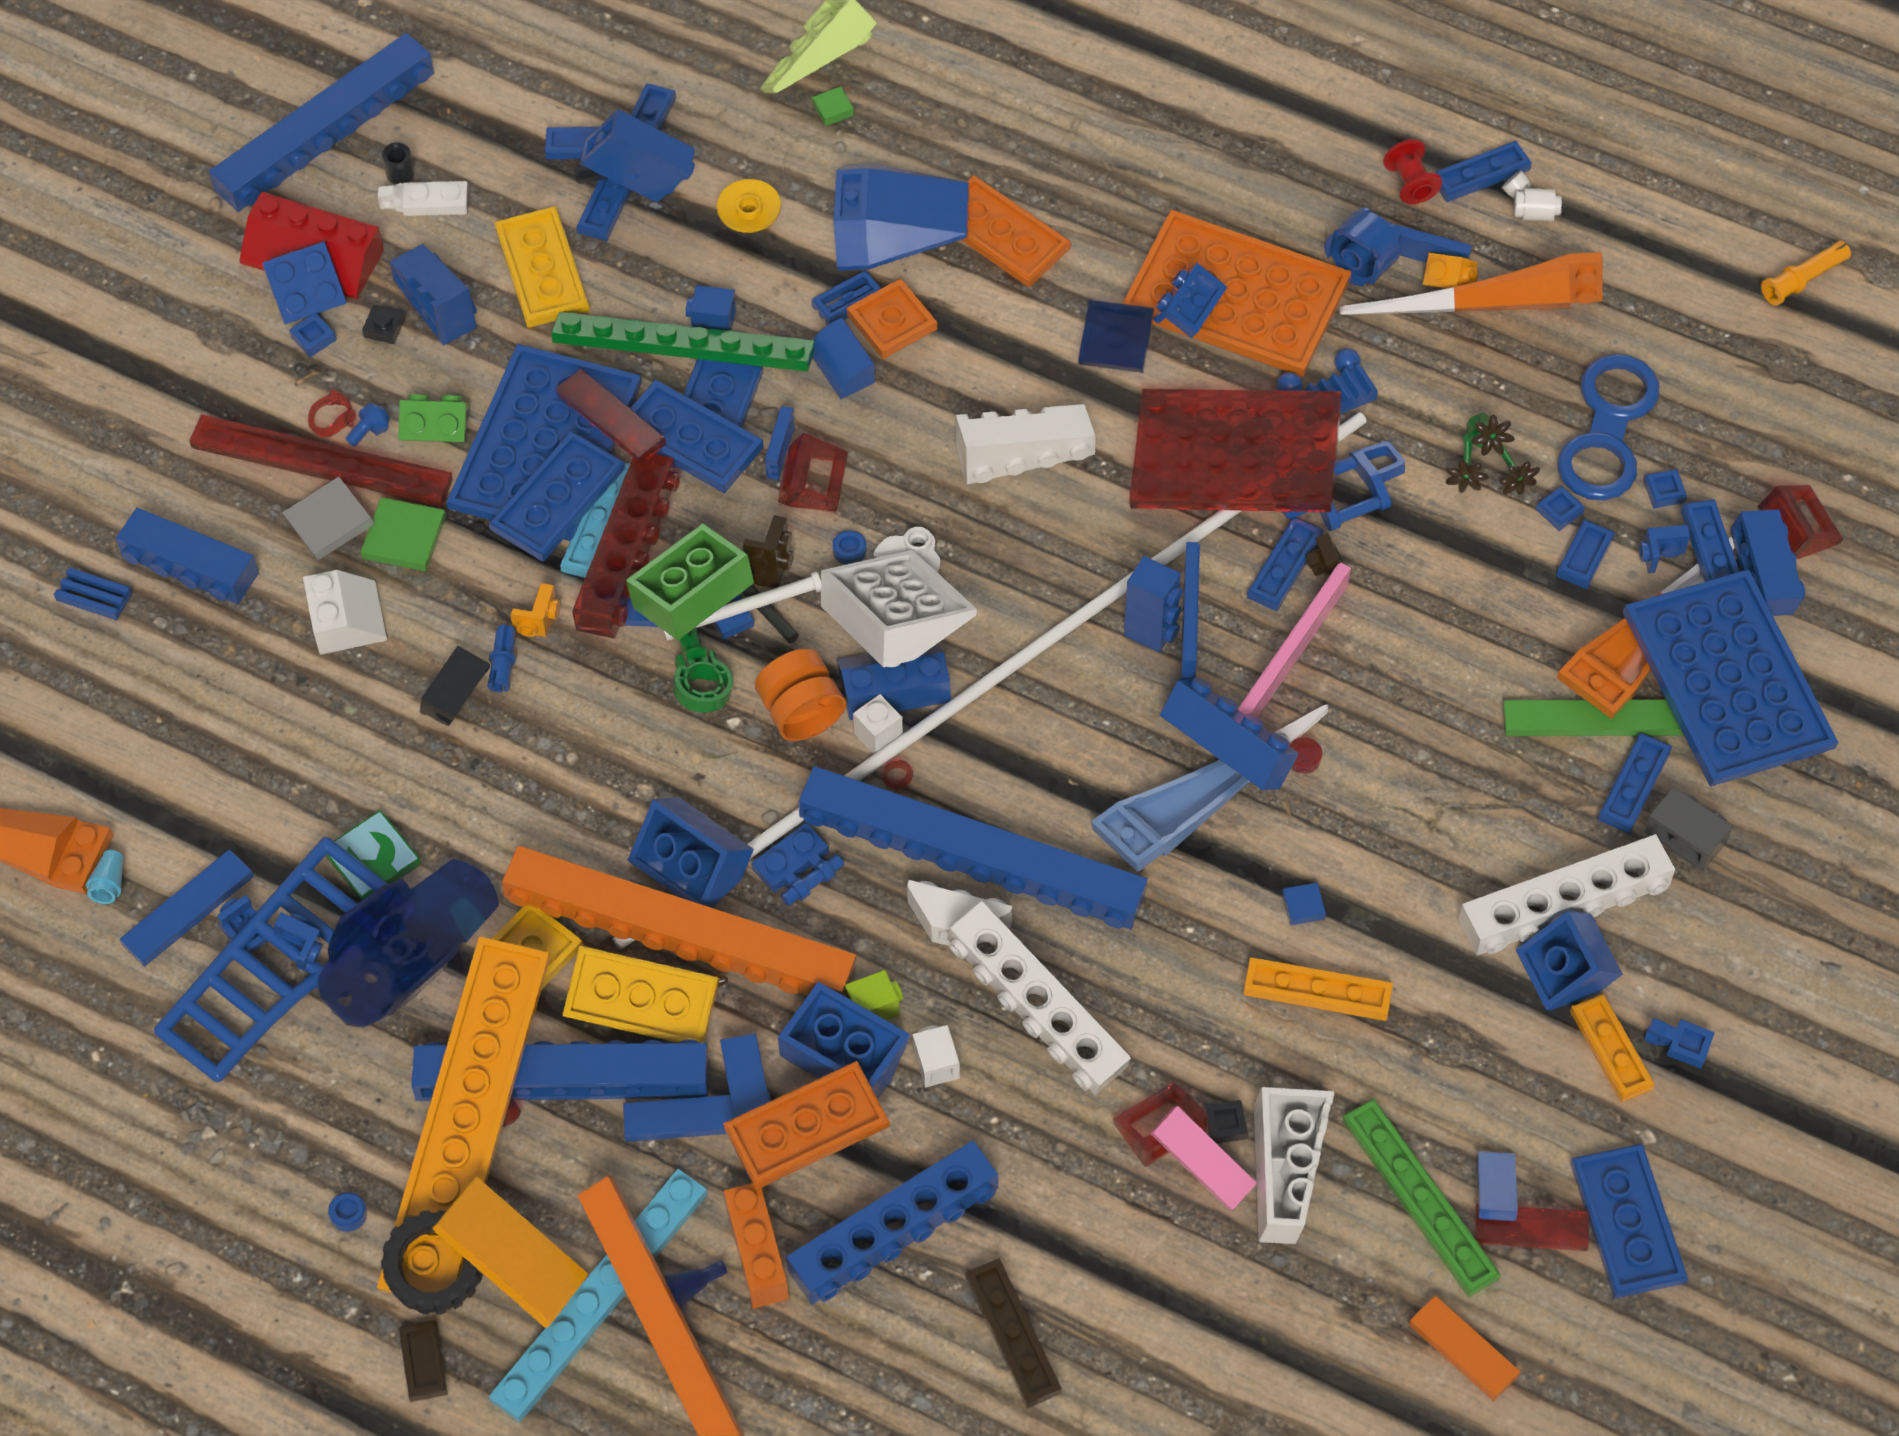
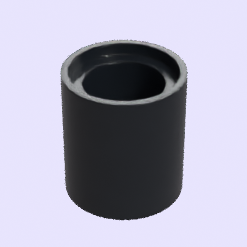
M400 142L388 144L382 151V159L388 181L393 184L410 182L414 177L415 171L409 147Z

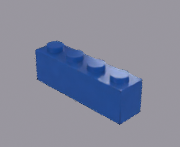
M136 507L116 537L121 556L127 562L134 565L140 563L151 568L162 577L171 576L191 589L200 588L220 601L229 600L239 604L259 574L252 554Z
M1194 677L1193 680H1178L1159 716L1261 790L1280 789L1299 755L1298 752L1289 747L1290 742L1279 734L1268 732L1263 728L1264 723L1258 718L1249 714H1243L1237 709V703L1230 698L1218 696L1211 691L1212 686L1205 680Z

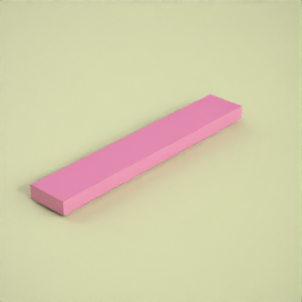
M1343 563L1336 566L1238 708L1239 711L1258 718L1347 589L1351 567Z

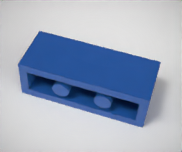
M1779 510L1741 511L1730 528L1741 571L1749 569L1773 616L1793 615L1805 598V587L1803 582L1799 580L1796 569V556L1794 552H1791L1788 542L1787 525L1782 521Z
M1143 556L1127 581L1124 636L1159 653L1167 642L1171 644L1175 640L1180 629L1177 619L1181 612L1178 602L1183 592V589L1180 588L1181 573Z

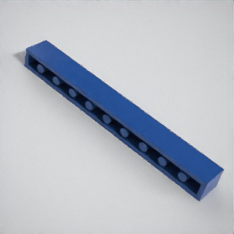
M816 766L813 767L798 801L799 817L813 826L824 825L836 829L843 836L849 838L856 836L868 840L878 848H892L901 851L910 859H924L936 863L943 870L950 872L957 870L968 874L978 882H992L1001 885L1005 890L1013 894L1024 893L1036 897L1043 904L1050 906L1057 904L1066 907L1078 916H1092L1104 920L1107 925L1113 928L1120 929L1124 927L1132 930L1146 894L1148 878Z

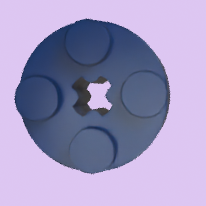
M1362 207L1351 214L1329 235L1325 242V253L1327 258L1332 256L1336 263L1335 266L1352 272L1349 283L1356 286H1363L1365 283H1370L1371 285L1399 259L1401 253L1399 242L1401 232L1396 225L1387 223L1370 209Z

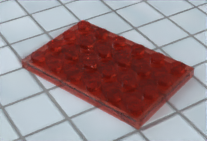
M1143 389L1129 497L1130 508L1332 512L1342 404L1341 391Z

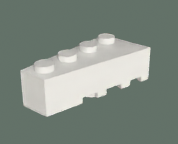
M1085 404L1044 407L1037 414H1032L1027 409L1014 410L1011 416L997 417L996 412L982 413V418L969 419L967 414L956 415V454L967 485L976 482L985 483L993 478L1019 475L1027 470L1040 467L1049 468L1057 463L1083 460L1088 456L1095 455L1096 435Z

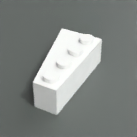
M1261 1088L1254 1104L1259 1242L1296 1244L1305 1226L1314 1186L1313 1182L1319 1164L1321 1146L1335 1091Z

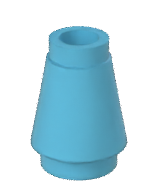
M115 850L104 851L86 883L87 895L94 902L111 904L120 896L124 860L120 852Z

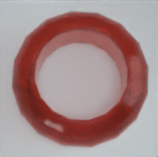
M893 759L883 766L881 778L887 787L902 789L911 783L913 770L908 762L901 759ZM900 768L907 774L903 779L894 780L888 776V773L892 769Z

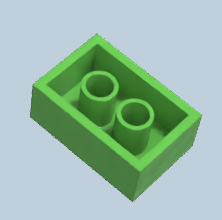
M702 523L629 577L626 583L633 608L678 641L751 586L754 580L748 555Z

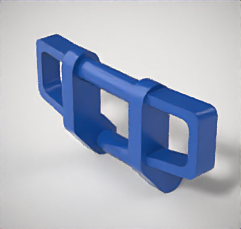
M1391 442L1377 443L1349 453V457L1314 471L1307 469L1272 487V499L1288 519L1319 509L1325 526L1329 531L1340 528L1342 523L1376 509L1383 511L1390 508L1391 499L1384 482L1405 473V460ZM1387 456L1393 462V464L1377 470L1370 460ZM1354 469L1370 489L1372 497L1336 511L1329 493L1320 482ZM1302 487L1310 497L1296 503H1289L1284 495Z

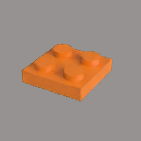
M901 278L846 308L849 319L882 359L937 330V321Z

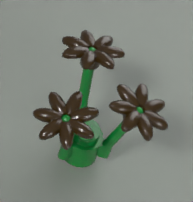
M1480 413L1468 420V433L1462 437L1464 442V459L1459 461V469L1446 467V472L1452 477L1446 479L1445 483L1447 485L1458 484L1460 493H1464L1468 485L1476 491L1481 490V485L1478 481L1487 480L1489 475L1479 472L1482 466L1481 463L1471 465L1472 445L1481 448L1482 456L1487 455L1493 447L1504 459L1509 467L1510 475L1499 480L1501 485L1506 486L1503 490L1504 494H1510L1516 490L1519 495H1522L1525 491V485H1536L1537 480L1533 477L1540 472V467L1530 469L1531 464L1529 461H1526L1521 467L1516 466L1502 443L1515 440L1513 435L1505 433L1511 426V421L1507 420L1498 425L1495 414L1489 417L1485 413Z

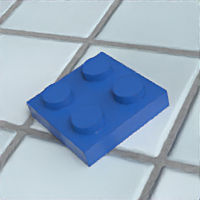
M325 242L262 262L284 325L310 317L314 313L318 314L347 304Z

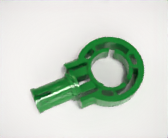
M697 627L690 631L691 634L687 633L678 640L683 655L679 654L675 659L676 671L673 693L678 702L689 710L701 713L713 712L721 709L728 703L732 692L733 676L729 668L723 662L717 660L713 650H709L707 657V650L705 647H702ZM696 679L713 680L717 683L718 687L714 691L703 693L693 689L690 694L689 683ZM723 684H725V687H726V688H725V690L722 692Z

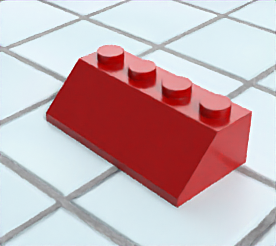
M261 192L247 217L239 261L240 264L264 271L262 262L325 242L344 296L358 299L383 254L384 247L380 230L377 226Z

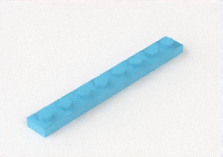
M679 1169L676 1170L635 1220L654 1259L708 1195L707 1189ZM607 1255L578 1288L552 1324L543 1330L489 1395L491 1403L520 1423L627 1294Z

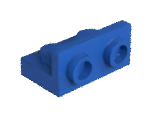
M1198 263L1188 271L1183 268L1178 272L1171 282L1175 286L1171 293L1167 291L1158 301L1156 308L1159 311L1153 319L1158 324L1165 318L1168 319L1190 338L1198 333L1227 288L1226 285Z

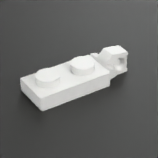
M467 181L399 183L396 186L378 187V202L380 209H395V211L403 212L404 216L468 213L469 187Z

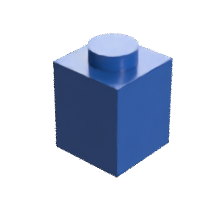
M696 285L693 298L688 297L686 303V317H691V326L732 331L736 313L735 290Z

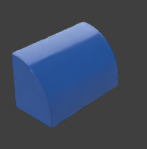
M843 318L828 324L813 339L815 342L813 360L840 399L875 383L874 363Z

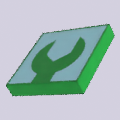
M381 810L334 840V842L389 885L421 865L420 858ZM326 854L325 857L362 903L378 894Z

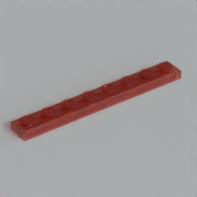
M202 414L189 440L192 449L329 481L340 477L346 485L441 507L453 482L452 472Z

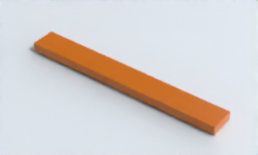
M605 1177L577 1196L698 1436H744L613 1177Z

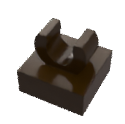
M1326 533L1316 538L1320 551H1313L1305 556L1315 576L1322 575L1328 570L1332 573L1338 564L1343 563L1336 545L1330 535Z

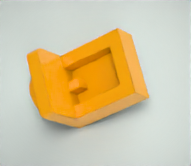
M1429 253L1423 285L1448 289L1477 282L1478 263L1463 257Z
M540 583L532 611L512 609L510 616L512 626L516 629V632L527 637H547L552 619L557 620L561 605L560 600L556 599L554 585Z

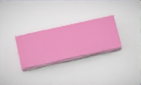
M1174 1106L1150 1133L1229 1211L1233 1210L1256 1185V1182L1178 1106Z

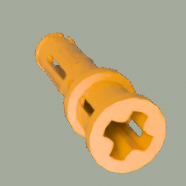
M1837 241L1829 248L1800 265L1787 266L1775 278H1766L1761 283L1764 298L1771 305L1778 306L1784 302L1785 297L1792 293L1798 294L1802 292L1809 281L1841 262L1848 260L1851 257L1849 246L1845 245L1839 249L1845 242Z

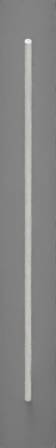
M1361 412L1352 416L1151 559L1164 566L1186 551V542H1199L1271 491L1274 485L1288 479L1367 422L1365 416ZM1133 572L844 776L857 781L867 777L1124 595L1127 591V581ZM799 807L747 843V845L754 849L751 858L804 821L803 818L799 817ZM613 938L615 945L620 950L635 941L631 938Z

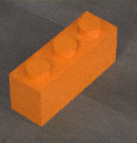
M751 1183L724 1190L726 1210L752 1308L789 1300L787 1280L762 1188L755 1190Z

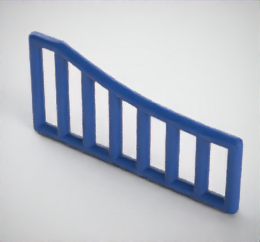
M324 837L154 1028V1033L211 1080L221 1082L257 1041L298 1001L331 976L391 941L415 914L416 906L331 838ZM326 854L398 909V912L386 925L314 870ZM305 880L374 935L354 946L290 895ZM280 907L290 914L295 913L306 918L310 922V926L320 930V938L341 953L323 966L317 961L314 964L308 962L305 971L310 975L295 987L290 986L243 949L258 933L297 964V959L302 949L293 943L275 936L274 927L267 922ZM233 960L282 997L267 1012L220 976ZM209 987H212L256 1022L242 1037H239L196 1003ZM185 1014H188L231 1048L217 1065L172 1030Z

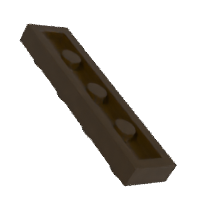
M1000 1258L965 1272L968 1285L1026 1408L1062 1394V1388Z

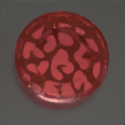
M1307 737L1297 738L1292 741L1289 747L1298 752L1299 755L1291 769L1303 774L1311 773L1318 769L1322 760V749L1318 742Z

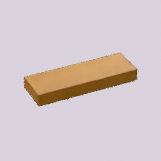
M1604 993L1571 1006L1570 1013L1619 1101L1622 1103L1653 1090L1655 1083Z

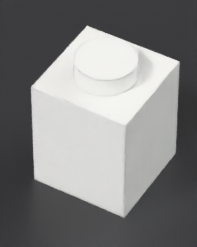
M881 694L853 713L854 734L873 754L903 734L902 716Z
M948 1025L941 1027L927 1026L918 1033L913 1034V1051L925 1088L960 1079V1063Z

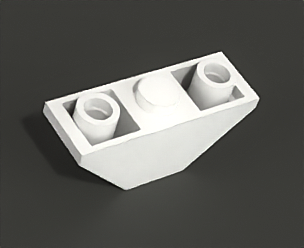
M909 880L908 904L932 942L948 946L949 941L947 937L950 927L981 901L1008 929L1011 928L1012 906L1007 905L1000 899H983L972 896L969 892L960 889L947 890L929 881L916 882Z

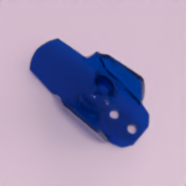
M452 859L413 888H410L403 879H400L397 882L384 884L339 918L327 949L329 961L318 978L320 999L345 1025L364 1028L399 1011L443 971L455 957L456 953L498 908L497 893L489 878L476 867L466 862ZM372 974L377 978V981L375 983L367 982L364 976ZM351 995V1005L342 1006L339 1004L338 999L342 997L347 998Z

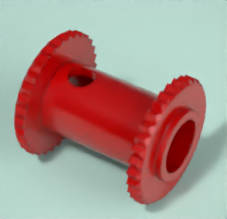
M1414 139L1405 140L1394 145L1383 159V165L1387 170H1390V172L1398 171L1404 183L1399 195L1402 202L1409 205L1428 201L1439 192L1442 186L1440 175L1432 172L1427 173L1421 161L1426 150L1425 145L1421 141Z

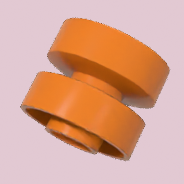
M799 649L776 658L759 673L755 681L757 694L765 708L770 711L771 718L779 733L788 741H801L822 733L842 716L846 708V701L838 686L830 678V673L818 652L812 649Z

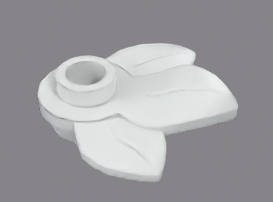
M913 527L904 536H889L874 551V558L913 550L937 573L940 569V557L934 551V536L923 527ZM916 543L923 544V546L916 547L913 545Z

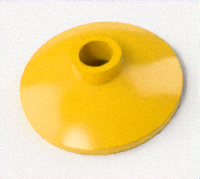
M743 179L731 183L724 188L717 200V213L720 220L727 227L738 232L752 233L764 230L776 221L781 211V200L778 192L768 183L756 179Z

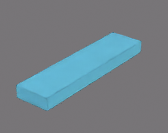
M625 462V470L583 516L561 562V572L591 580L594 579L638 474L637 465Z

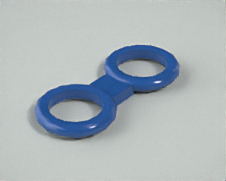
M1612 354L1598 358L1584 372L1581 378V393L1586 404L1595 411L1590 433L1578 435L1567 442L1558 456V472L1560 477L1573 493L1589 500L1605 501L1621 496L1631 488L1637 477V461L1632 450L1623 442L1624 434L1629 420L1641 418L1653 409L1659 399L1660 388L1655 372L1644 361L1630 355ZM1613 369L1627 370L1636 374L1643 381L1646 394L1636 404L1628 406L1613 405L1598 395L1595 381L1605 371ZM1591 447L1604 448L1613 452L1620 459L1623 473L1618 480L1611 484L1603 486L1592 485L1581 480L1575 474L1572 467V459L1583 449Z

